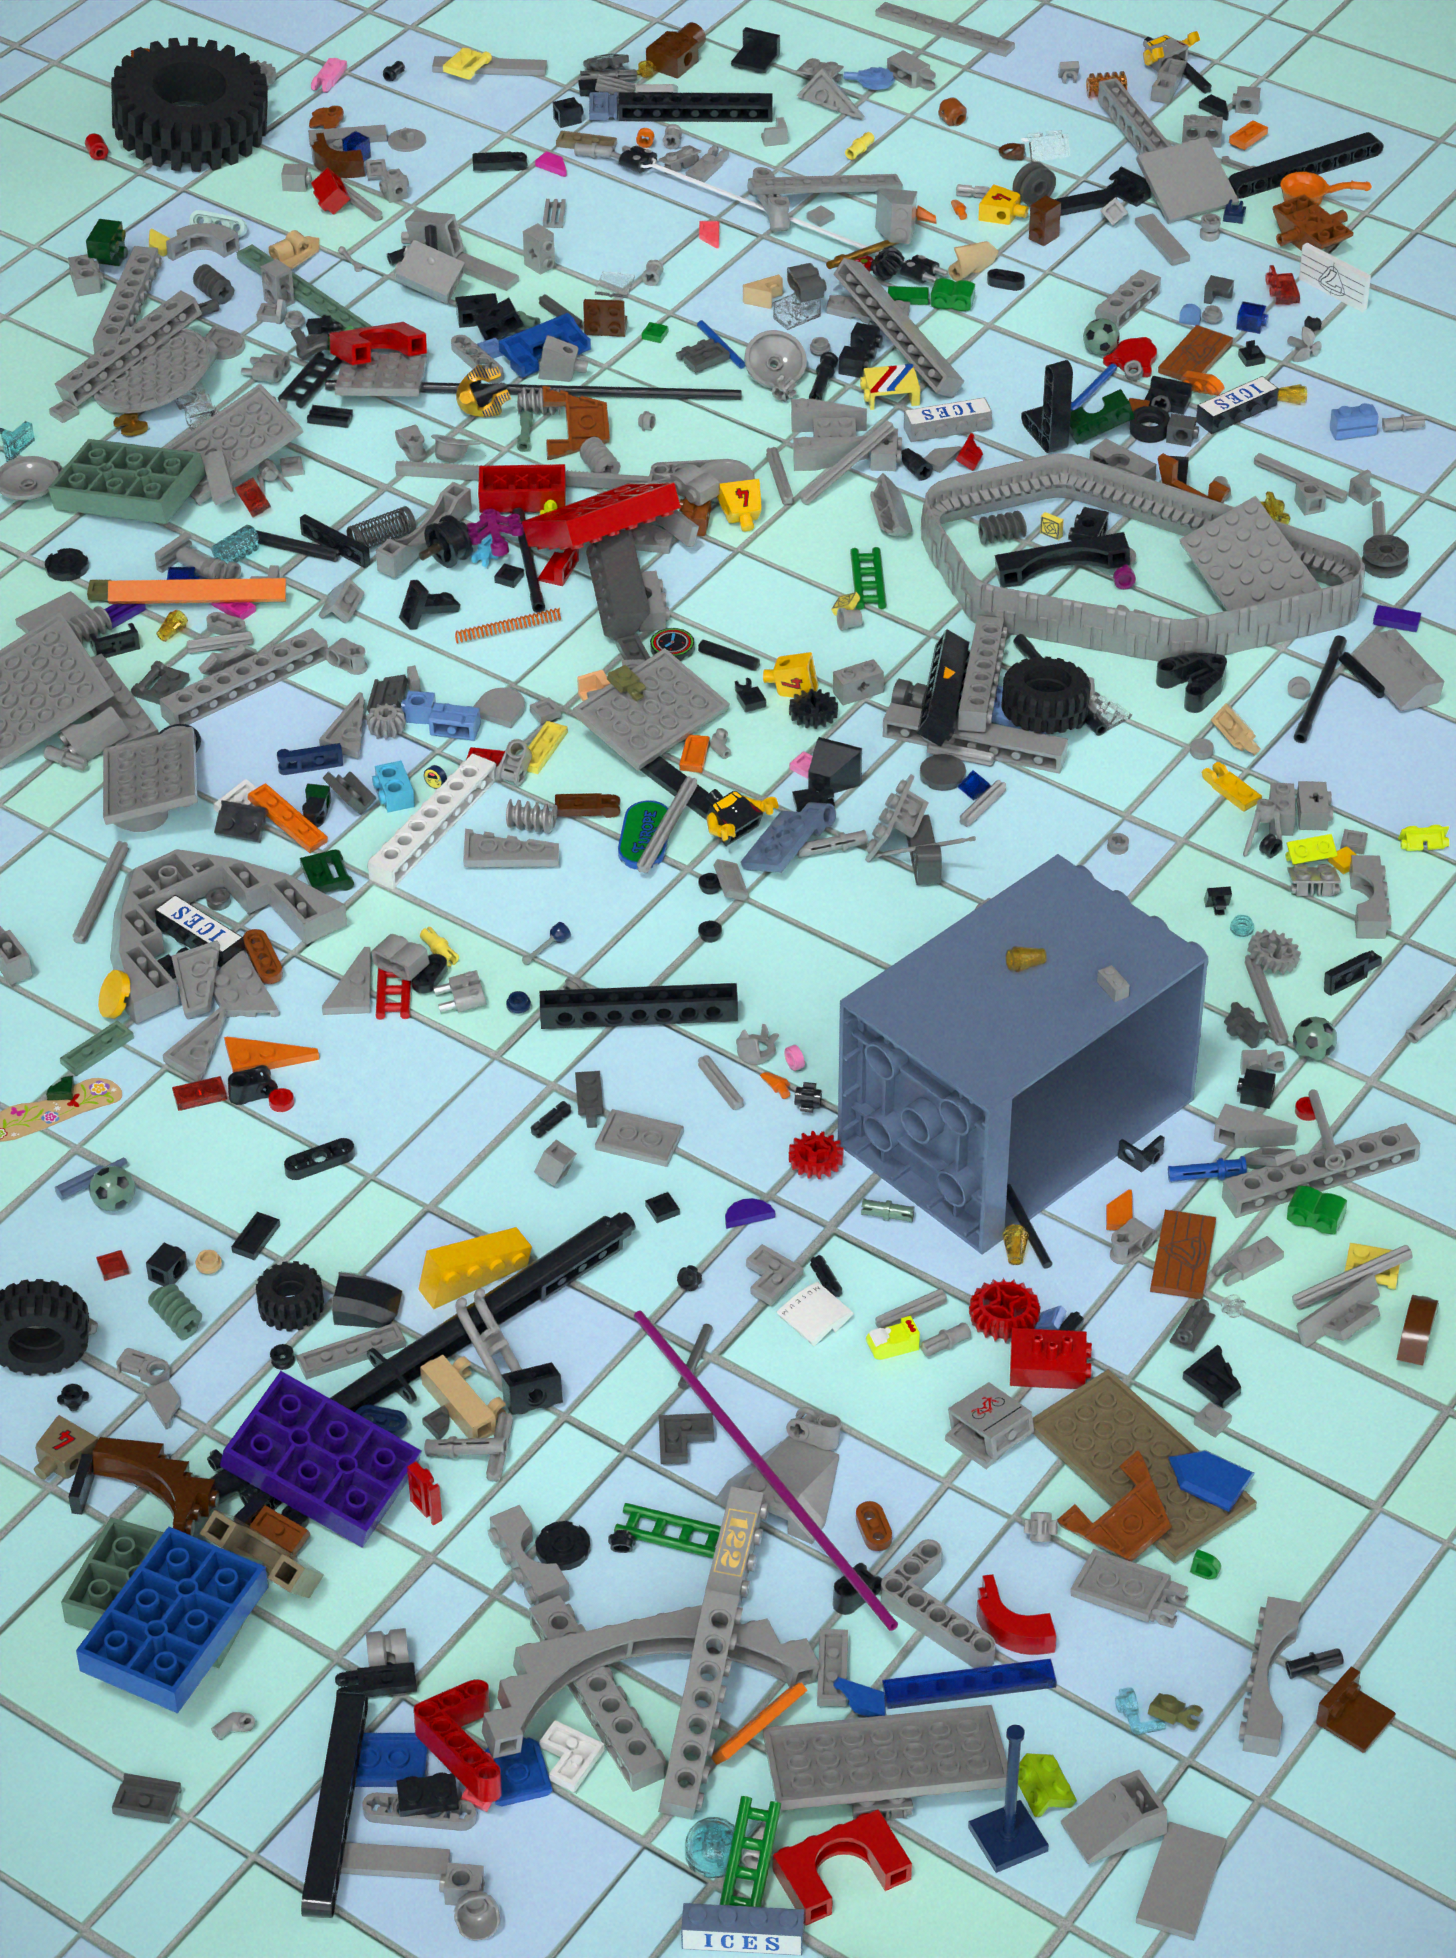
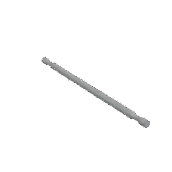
M972 836L919 846L940 845L942 847L975 841L976 837ZM916 846L885 851L883 853L878 852L874 857L915 851Z

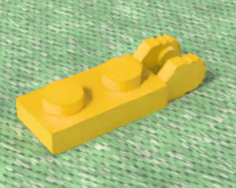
M1220 762L1213 764V770L1205 768L1201 772L1205 781L1214 790L1243 812L1255 806L1257 801L1262 799L1261 794L1233 773L1228 772L1226 766Z

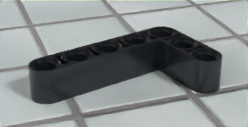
M1068 360L1046 365L1043 406L1021 413L1023 426L1046 453L1067 448L1069 445L1073 369Z

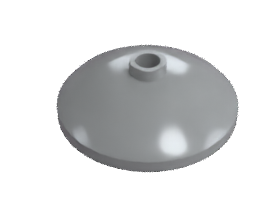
M768 330L759 333L749 342L745 351L744 361L749 375L760 385L772 389L773 386L770 383L781 374L783 376H790L796 383L805 371L807 358L803 346L794 336L784 331ZM770 364H775L777 367L773 368Z
M24 456L12 459L0 467V494L20 501L40 498L49 493L48 487L59 475L58 468L52 461L38 456Z

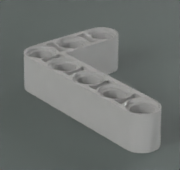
M927 1539L921 1541L882 1579L881 1603L888 1611L974 1669L980 1671L990 1669L994 1664L995 1657L994 1638L922 1590L941 1570L942 1548L935 1540Z

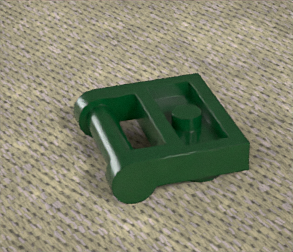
M335 849L300 858V865L309 886L323 893L337 889L347 891L354 886L353 879L347 874L342 862L343 856L341 851ZM327 863L334 865L339 877L333 878Z

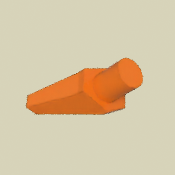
M956 199L952 200L951 205L956 215L959 216L960 220L966 219V206Z
M917 205V220L936 224V216Z
M769 1072L760 1075L775 1093L779 1092L782 1099L790 1096L788 1090L790 1083L787 1079Z

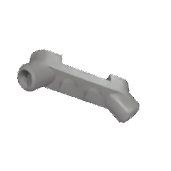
M757 167L753 170L752 178L775 176L770 169ZM747 184L748 191L752 194V192H751V190H750V188H749V186H748V184ZM780 194L757 195L769 216L770 229L774 232L788 230L790 227L788 213L790 201L788 198L781 197Z

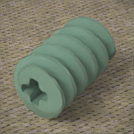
M169 1284L165 1287L157 1288L148 1297L149 1305L165 1321L166 1325L176 1333L178 1338L181 1340L188 1339L197 1331L198 1325L202 1320V1313L196 1309V1306L190 1302L189 1298L185 1297L177 1285Z

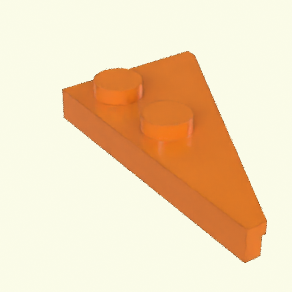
M224 1037L233 1073L252 1069L260 1065L267 1066L271 1070L319 1060L317 1048Z

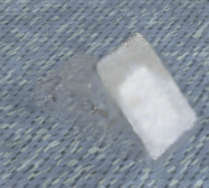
M1096 691L1091 697V700L1097 703L1095 708L1098 710L1095 714L1107 725V731L1129 720L1133 715L1115 701Z

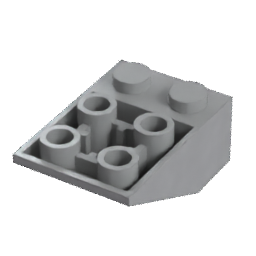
M1136 1770L1111 1780L1061 1820V1824L1087 1864L1167 1834V1809L1141 1771Z

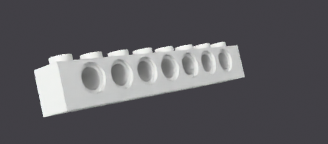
M471 754L466 761H463L460 767L453 774L449 775L445 783L440 788H437L434 794L422 804L421 808L414 815H411L408 821L395 832V835L388 842H385L382 848L369 859L367 864L369 880L393 890L496 782V763L475 754Z

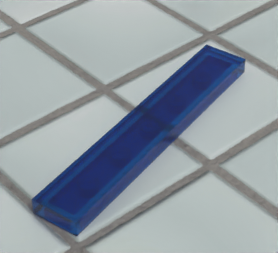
M1051 1658L882 1680L887 1709L1056 1688L1057 1684Z

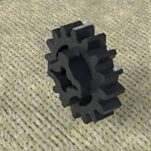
M810 689L808 693L802 690L801 695L794 694V699H790L789 715H791L792 721L797 720L798 726L805 724L807 729L810 725L814 729H817L819 725L826 727V722L832 724L833 718H837L838 702H836L835 696L830 697V692L823 694L822 689H819L817 692Z

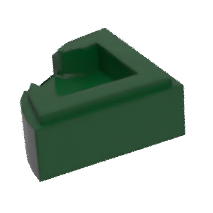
M63 1077L60 1082L54 1086L51 1085L47 1090V1100H73L74 1077Z

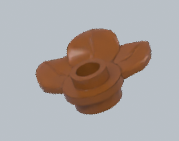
M333 105L329 108L316 109L312 112L313 117L310 119L309 128L323 126L324 129L337 128L343 119V108Z

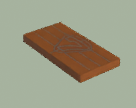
M1196 325L1158 366V373L1181 380L1186 371L1206 373L1232 345L1233 337Z
M1165 1209L1150 1292L1203 1299L1216 1217Z

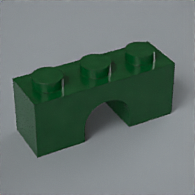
M1121 389L1102 397L1104 407L1098 412L1088 413L1083 407L1071 411L1069 433L1077 445L1135 419L1130 402Z

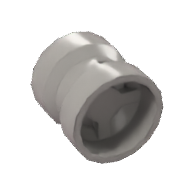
M1205 214L1201 217L1202 228L1200 229V238L1202 240L1213 242L1219 239L1220 230L1218 228L1221 225V218L1218 215Z

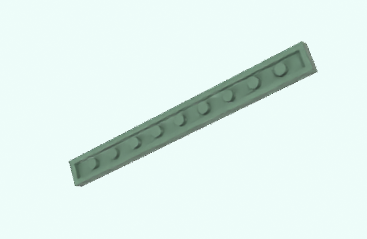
M253 244L236 252L238 260L260 275L261 266L275 260ZM292 272L294 298L321 317L323 315H331L333 323L334 321L341 323L342 331L349 325L353 326L354 329L372 327L369 323Z

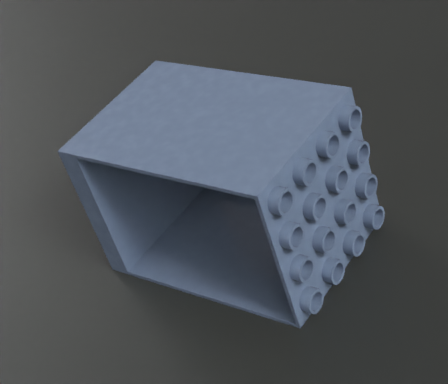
M1055 855L840 1000L838 1140L841 1141V1147L983 1255L1021 1227L1006 1199L1007 1184H1011L1029 1220H1031L1117 1157L1119 1141L1121 1139L1132 1145L1194 1100L1206 975L1209 963L1205 950L1198 943L1193 941L1187 942L1169 930L1167 924L1158 916H1149L1131 904L1129 898L1119 890L1112 891L1094 879L1092 873L1085 866H1075L1061 855ZM1111 965L1130 985L1129 997L1114 1002L1097 983L1098 970Z

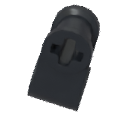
M260 1065L252 1069L230 1074L228 1077L230 1102L235 1105H244L248 1102L268 1098L273 1090L278 1089L277 1083L270 1077V1069L267 1066Z
M858 1563L853 1567L876 1596L881 1591L882 1578L880 1576L875 1577L867 1570V1566L863 1563ZM845 1576L834 1583L832 1605L837 1613L843 1615L852 1614L866 1603Z

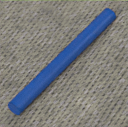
M703 320L697 323V327L710 339L712 338L714 343H720L730 352V359L740 369L745 367V362Z

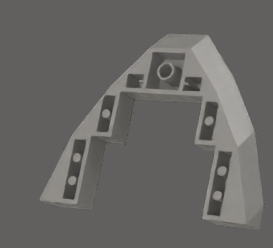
M176 849L138 866L126 875L113 919L110 952L113 970L127 973L130 979L129 997L125 996L123 1003H126V1007L124 1010L138 1024L179 1004L176 982L154 958L164 953L162 932L152 921L156 918L155 909L174 895L190 903L206 896L213 889L225 887L248 914L269 904L305 944H309L347 926L345 904L289 874L230 857Z

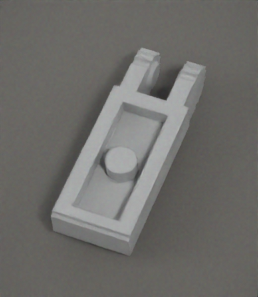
M713 145L709 148L708 153L686 172V176L705 183L723 166V163L729 156V151L722 149L719 152L718 147Z
M1266 1236L1227 1259L1224 1258L1220 1262L1218 1261L1214 1265L1212 1272L1216 1276L1226 1273L1222 1282L1226 1286H1230L1240 1280L1244 1281L1282 1260L1284 1251Z

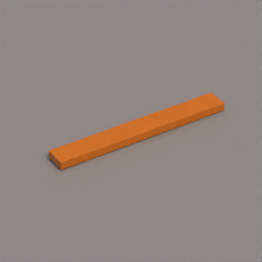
M286 578L108 581L109 604L286 602Z

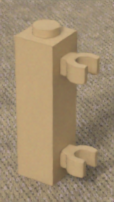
M444 1355L420 1367L422 1385L441 1407L444 1405L447 1408L449 1417L468 1439L488 1438L494 1435L498 1415L502 1412L506 1413L502 1408L506 1406V1403L500 1397L494 1398L488 1405L481 1400L464 1380L472 1374L468 1369L471 1363L465 1356L457 1359L453 1365Z

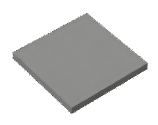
M1207 137L1139 154L1136 157L1137 163L1167 224L1225 209L1230 199H1232V205H1238L1239 203Z

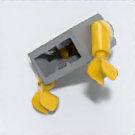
M1198 31L1189 33L1187 35L1188 38L1182 41L1168 35H1162L1155 39L1151 37L1145 38L1143 41L1145 65L1153 67L1158 72L1168 58L1177 60L1183 58L1187 61L1188 48L1194 45L1195 42L1200 41Z

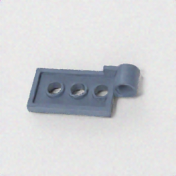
M809 802L801 812L781 811L741 860L743 869L782 873L813 832L820 836L826 827H831L836 819L835 807L828 803Z

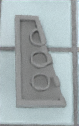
M842 295L829 296L827 314L847 319L857 317L861 322L867 324L873 321L853 297ZM895 301L905 314L909 316L910 302Z

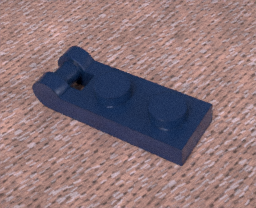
M336 743L292 751L280 749L277 752V760L280 762L278 764V772L281 775H291L343 766L341 744Z

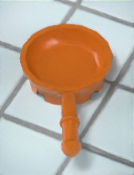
M1309 172L1288 174L1280 183L1284 202L1305 194L1318 205L1321 204L1323 196L1327 193L1343 189L1369 191L1372 188L1370 182H1355L1353 180L1329 186L1321 176Z

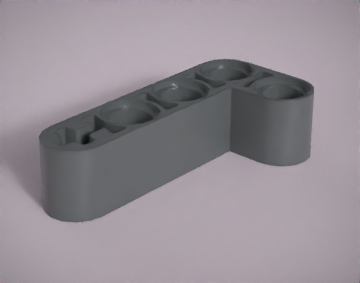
M929 814L923 815L913 838L906 835L908 847L916 846L915 851L910 852L916 885L940 884L942 869L940 845L919 846L935 843Z

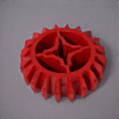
M1003 1277L1001 1282L993 1279L991 1284L984 1282L981 1288H976L974 1295L970 1299L969 1314L972 1325L976 1326L977 1332H983L985 1338L993 1336L994 1341L998 1338L1004 1339L1006 1343L1011 1338L1012 1328L1035 1329V1325L1039 1322L1041 1307L1039 1306L1038 1297L1034 1294L1032 1288H1026L1024 1282L1016 1284L1015 1279L1011 1282H1006Z

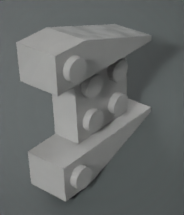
M791 399L792 432H813V437L793 438L794 471H816L833 467L868 437L856 435V431H867V408L816 399ZM867 453L861 460L869 459V453Z

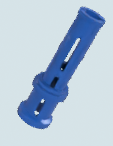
M1245 1156L1232 1160L1218 1158L1213 1163L1168 1166L1169 1182L1216 1177L1218 1180L1223 1181L1226 1178L1247 1173Z

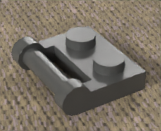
M155 661L151 665V670L140 683H136L131 688V692L137 698L160 705L159 699L184 688L190 681L189 673L167 667L161 661ZM157 676H161L150 690L146 689Z

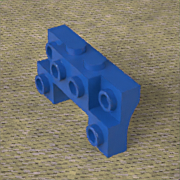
M566 313L498 342L499 352L510 361L511 369L523 378L539 371L538 359L542 358L543 346L547 335L577 346L579 348L578 355L591 350V339L581 331L574 318L569 313Z

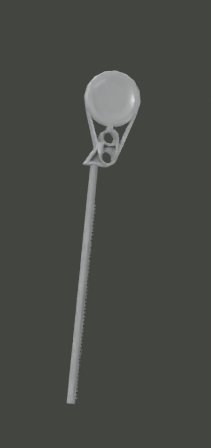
M733 459L654 463L651 466L649 476L608 474V472L596 473V471L594 473L592 471L590 473L588 471L576 472V470L573 472L572 470H567L566 486L613 489L627 483L671 482L670 475L688 464H694L704 473L711 474L719 481V484L755 479V476L748 465ZM411 460L396 461L395 464L396 476L479 481L478 464L474 466V464L462 465L461 463L458 465V463L411 462ZM717 496L712 498V501L719 502Z

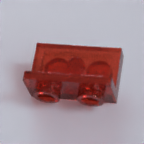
M1269 265V273H1266L1265 281L1266 285H1269L1270 297L1274 298L1275 304L1290 305L1300 303V293L1293 273L1277 274L1274 265Z

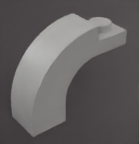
M212 223L193 224L176 230L177 236L166 241L167 255L172 261L196 250H210L223 258L240 250L237 232L226 226Z

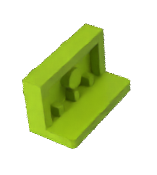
M1026 1753L1019 1763L1018 1785L1033 1815L1041 1817L1048 1807L1072 1808L1077 1799L1054 1755Z

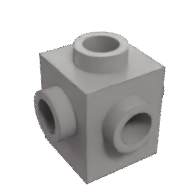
M399 168L381 173L379 187L389 203L408 198L407 187L409 186V181Z

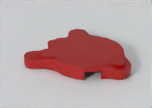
M1147 337L1126 339L1118 344L1113 353L1103 357V364L1105 366L1116 364L1124 372L1125 364L1136 360L1141 363L1143 368L1142 377H1150L1152 375L1151 365L1157 358V348L1152 343V340Z

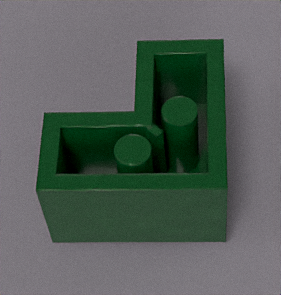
M98 219L86 239L88 258L96 259L98 264L121 265L128 255V248L125 247L126 232L123 230L122 221Z

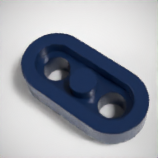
M364 1405L355 1412L397 1437H401L408 1430L407 1416L402 1411L374 1405Z

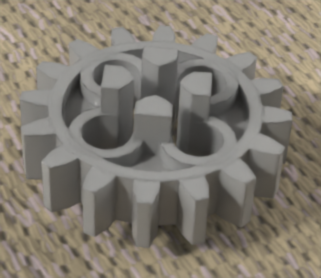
M1266 929L1262 933L1257 931L1255 936L1252 935L1247 949L1251 953L1250 959L1257 960L1256 965L1262 964L1264 966L1263 970L1266 971L1269 968L1274 974L1277 970L1282 974H1285L1286 970L1292 972L1293 968H1296L1301 952L1297 950L1299 946L1292 944L1293 939H1286L1285 933L1278 935L1276 930H1272V933H1269Z

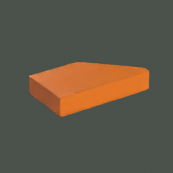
M1132 1190L1125 1191L1106 1205V1230H1118L1133 1218Z

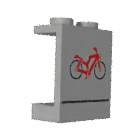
M990 1382L948 1408L951 1429L962 1421L984 1437L986 1454L993 1459L1034 1433L1032 1411Z

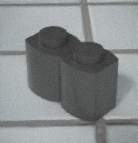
M812 263L787 267L788 284L799 302L824 298V291L827 290L825 280L819 276L817 267L814 268Z

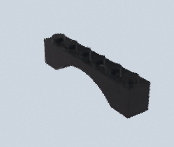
M1124 532L994 555L997 578L1000 587L1003 588L1022 585L1038 573L1059 566L1085 564L1112 569L1122 567L1123 565H1130V548Z

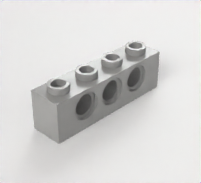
M1140 269L1096 307V319H1109L1120 330L1160 294L1161 277Z

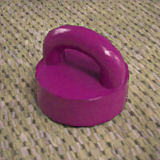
M1123 565L1113 574L1114 583L1119 589H1129L1135 584V573L1128 565Z

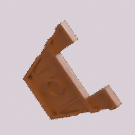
M542 386L543 407H565L568 439L546 440L547 460L579 452L585 440L591 437H598L604 444L609 443L607 402L585 396H580L579 398L568 395V392L563 390L557 392L550 390L548 386Z
M1164 453L1158 456L1157 460L1163 484L1224 503V498L1229 494L1230 488L1214 480L1209 484L1207 496L1177 480V460Z
M1138 1450L1119 1466L1136 1487L1099 1519L1092 1523L1076 1504L1057 1519L1058 1524L1062 1528L1119 1558L1131 1562L1172 1528L1144 1458Z

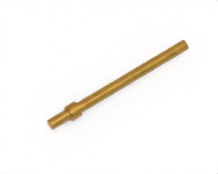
M887 239L846 255L840 254L833 260L828 261L826 266L828 269L838 267L843 258L856 260L899 243H891Z

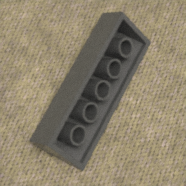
M621 530L620 534L615 536H602L601 541L590 544L586 550L604 636L614 640L634 635L650 614L632 531Z

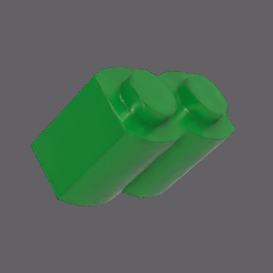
M947 278L936 279L931 291V306L939 309L952 308L956 311L971 310L975 298V283L966 280L955 282Z
M1298 1186L1288 1205L1287 1220L1297 1226L1312 1227L1321 1233L1336 1234L1346 1214L1347 1200L1336 1194L1322 1193L1312 1187Z

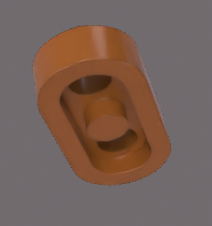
M873 1501L859 1504L856 1508V1523L866 1546L874 1551L886 1550L892 1543V1530L883 1508Z

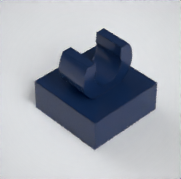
M1232 199L1229 200L1224 211L1223 222L1243 224L1246 214V206H1243V201H1240L1239 205H1232Z

